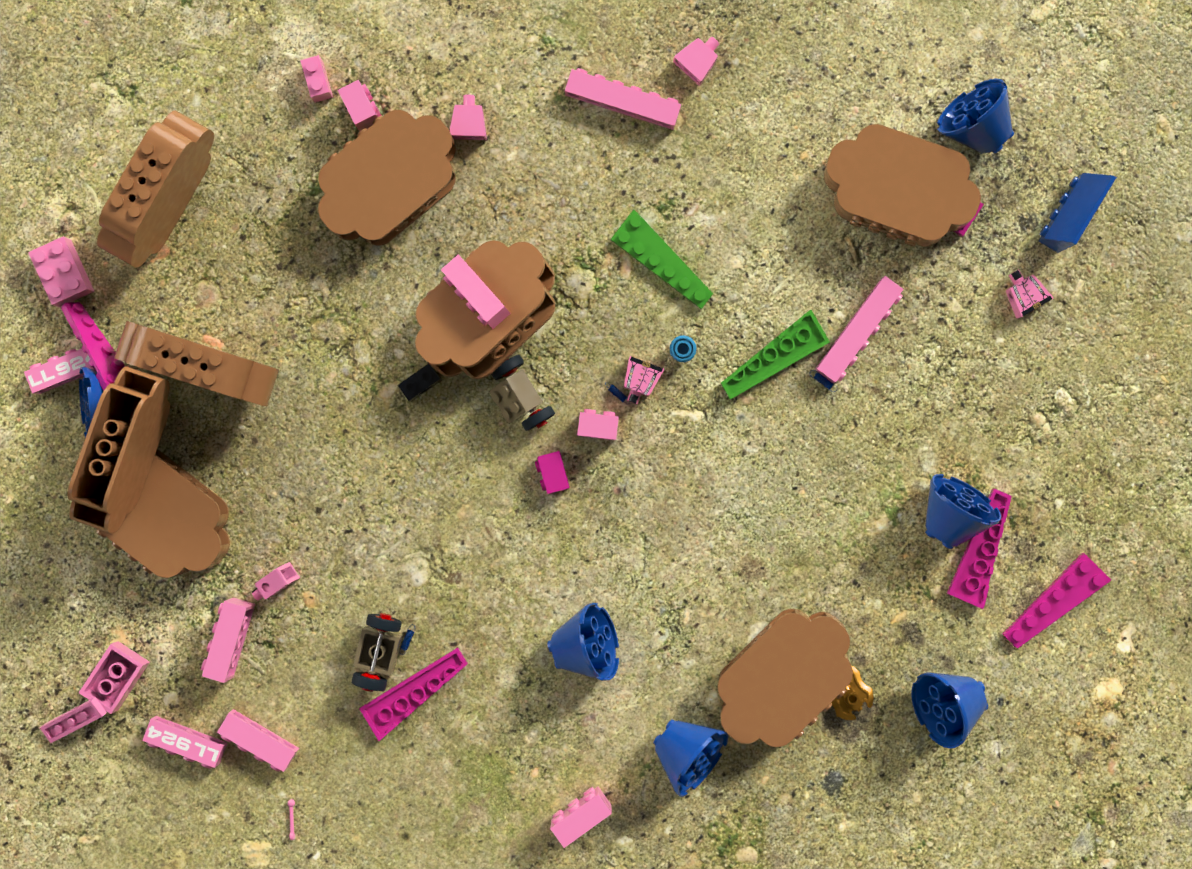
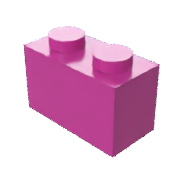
M560 451L537 457L538 461H535L537 472L542 473L543 479L540 480L543 491H547V494L570 488Z

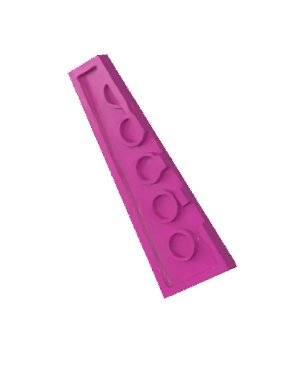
M80 302L64 303L61 309L70 327L73 329L76 339L82 342L83 346L81 348L84 353L88 354L90 366L95 367L97 371L96 378L104 391L109 384H114L119 372L126 366L123 361L114 358L116 352Z
M992 488L988 498L991 500L989 504L993 509L996 507L999 509L1001 520L998 524L970 539L947 591V594L981 609H984L989 582L999 550L998 545L1000 538H1002L1004 523L1006 522L1012 498L1011 495Z
M1081 553L1002 635L1018 649L1109 583L1111 579L1085 553Z
M458 647L359 708L378 741L384 738L468 664Z

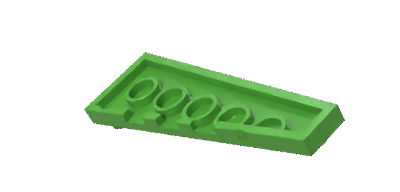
M635 210L630 213L611 238L613 243L698 308L702 309L713 295L708 287Z
M809 310L720 384L729 399H732L830 343L812 310Z

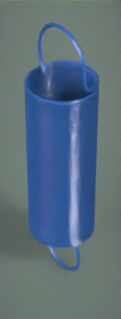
M818 372L815 374V380L829 390L834 385L832 382Z
M613 384L610 385L611 387L608 390L622 403L625 402L628 397Z
M407 630L400 650L405 651L408 649L414 631Z

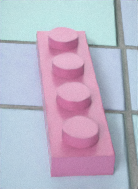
M96 697L45 723L40 729L49 742L53 743L103 717L107 712Z

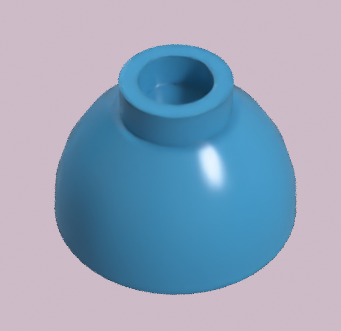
M678 336L670 344V354L678 362H688L696 354V344L688 336Z

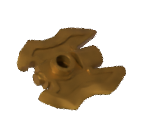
M852 666L853 676L850 684L845 688V694L839 699L836 697L831 703L835 708L837 717L853 721L856 720V716L852 714V711H861L864 702L868 708H871L874 696L873 689L865 685L861 679L860 672Z

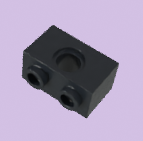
M428 363L401 382L398 387L407 400L412 402L441 382L442 379Z

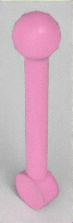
M291 799L287 803L290 811L289 837L290 840H294L293 806L295 801Z

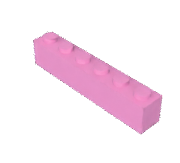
M583 69L571 70L565 88V96L674 130L681 108L678 100L661 98L655 92H649L648 94L642 92V89L639 87L631 86L630 88L617 80L611 82L605 80L606 78L602 75L595 74V76H592Z
M882 277L815 370L832 383L840 382L846 375L844 370L847 366H852L858 357L855 355L858 351H863L868 345V337L871 334L874 336L879 330V322L882 319L886 320L890 315V307L893 303L896 305L903 296L901 292L904 289L888 277Z

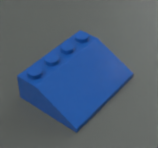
M1082 173L1077 177L1074 176L1069 183L1071 188L1068 193L1065 192L1059 200L1061 203L1059 208L1054 209L1049 217L1051 221L1048 226L1045 225L1040 231L1039 235L1041 237L1039 242L1057 253L1076 245L1117 177Z

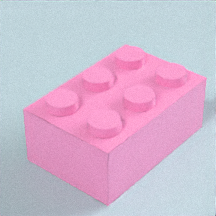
M63 236L28 252L51 305L62 307L64 303L73 302L95 292L71 239Z
M119 641L110 644L79 691V694L88 700L96 697L104 710L112 714L120 709L150 662Z
M598 786L595 789L593 787L589 788L583 793L584 796L578 800L576 798L568 804L569 807L564 811L559 810L552 816L550 829L563 848L612 814V805Z

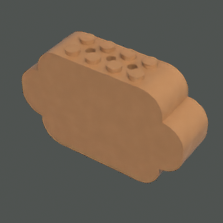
M176 110L170 112L162 123L156 122L144 135L101 211L99 225L102 228L97 238V246L135 268L140 267L150 254L157 253L168 240L209 167L211 160L209 151L214 141V132Z
M390 111L383 117H377L371 127L361 130L354 141H348L343 146V150L338 154H332L328 158V162L321 168L318 176L320 188L325 193L319 202L318 213L323 223L336 236L344 240H354L361 236L369 244L376 246L385 245L453 189L456 175L450 162L455 156L456 145L449 129L435 116L425 115L415 120L406 111Z
M872 124L863 128L858 134L856 141L843 140L836 144L830 153L824 169L826 185L836 192L834 208L840 217L850 221V224L853 226L861 227L862 225L868 227L870 232L879 234V232L887 234L886 237L897 240V238L905 241V244L910 246H932L939 242L948 231L953 232L962 229L976 215L981 200L978 187L968 180L970 165L962 153L879 124Z
M488 241L472 251L469 257L464 260L511 313L494 329L489 324L484 326L477 318L480 314L477 311L473 313L466 305L468 300L466 298L461 300L454 292L457 288L454 285L450 287L444 279L433 290H430L419 303L416 309V319L422 328L416 336L415 346L418 353L438 373L446 377H454L464 372L474 379L485 378L492 374L552 317L555 311V301L549 291L554 285L555 274L539 250L528 242H517L507 247L500 241Z
M126 321L114 357L128 364L266 407L268 406L279 369L130 321Z
M126 366L119 372L114 384L111 383L104 389L69 483L68 499L72 501L69 512L71 520L109 533H115L122 525L126 514H129L135 508L169 416L170 403L167 401L170 383L168 380Z
M157 449L135 508L132 512L126 514L122 525L115 533H109L97 529L96 532L103 538H109L115 548L123 549L127 552L128 558L135 562H140L146 572L154 573L159 577L169 578L184 574L189 570L201 571L212 568L222 561L230 547L229 536L223 529L229 518V509L221 497Z
M786 609L780 612L723 668L719 675L718 693L724 701L721 708V724L724 730L735 741L743 744L753 743L760 738L769 746L782 747L790 743L794 738L796 740L800 738L804 733L803 729L807 725L812 726L818 720L817 715L822 711L825 713L832 706L831 702L836 697L839 699L845 694V688L852 680L853 670L846 655L850 646V638L844 625L828 612H817L809 617L798 609Z

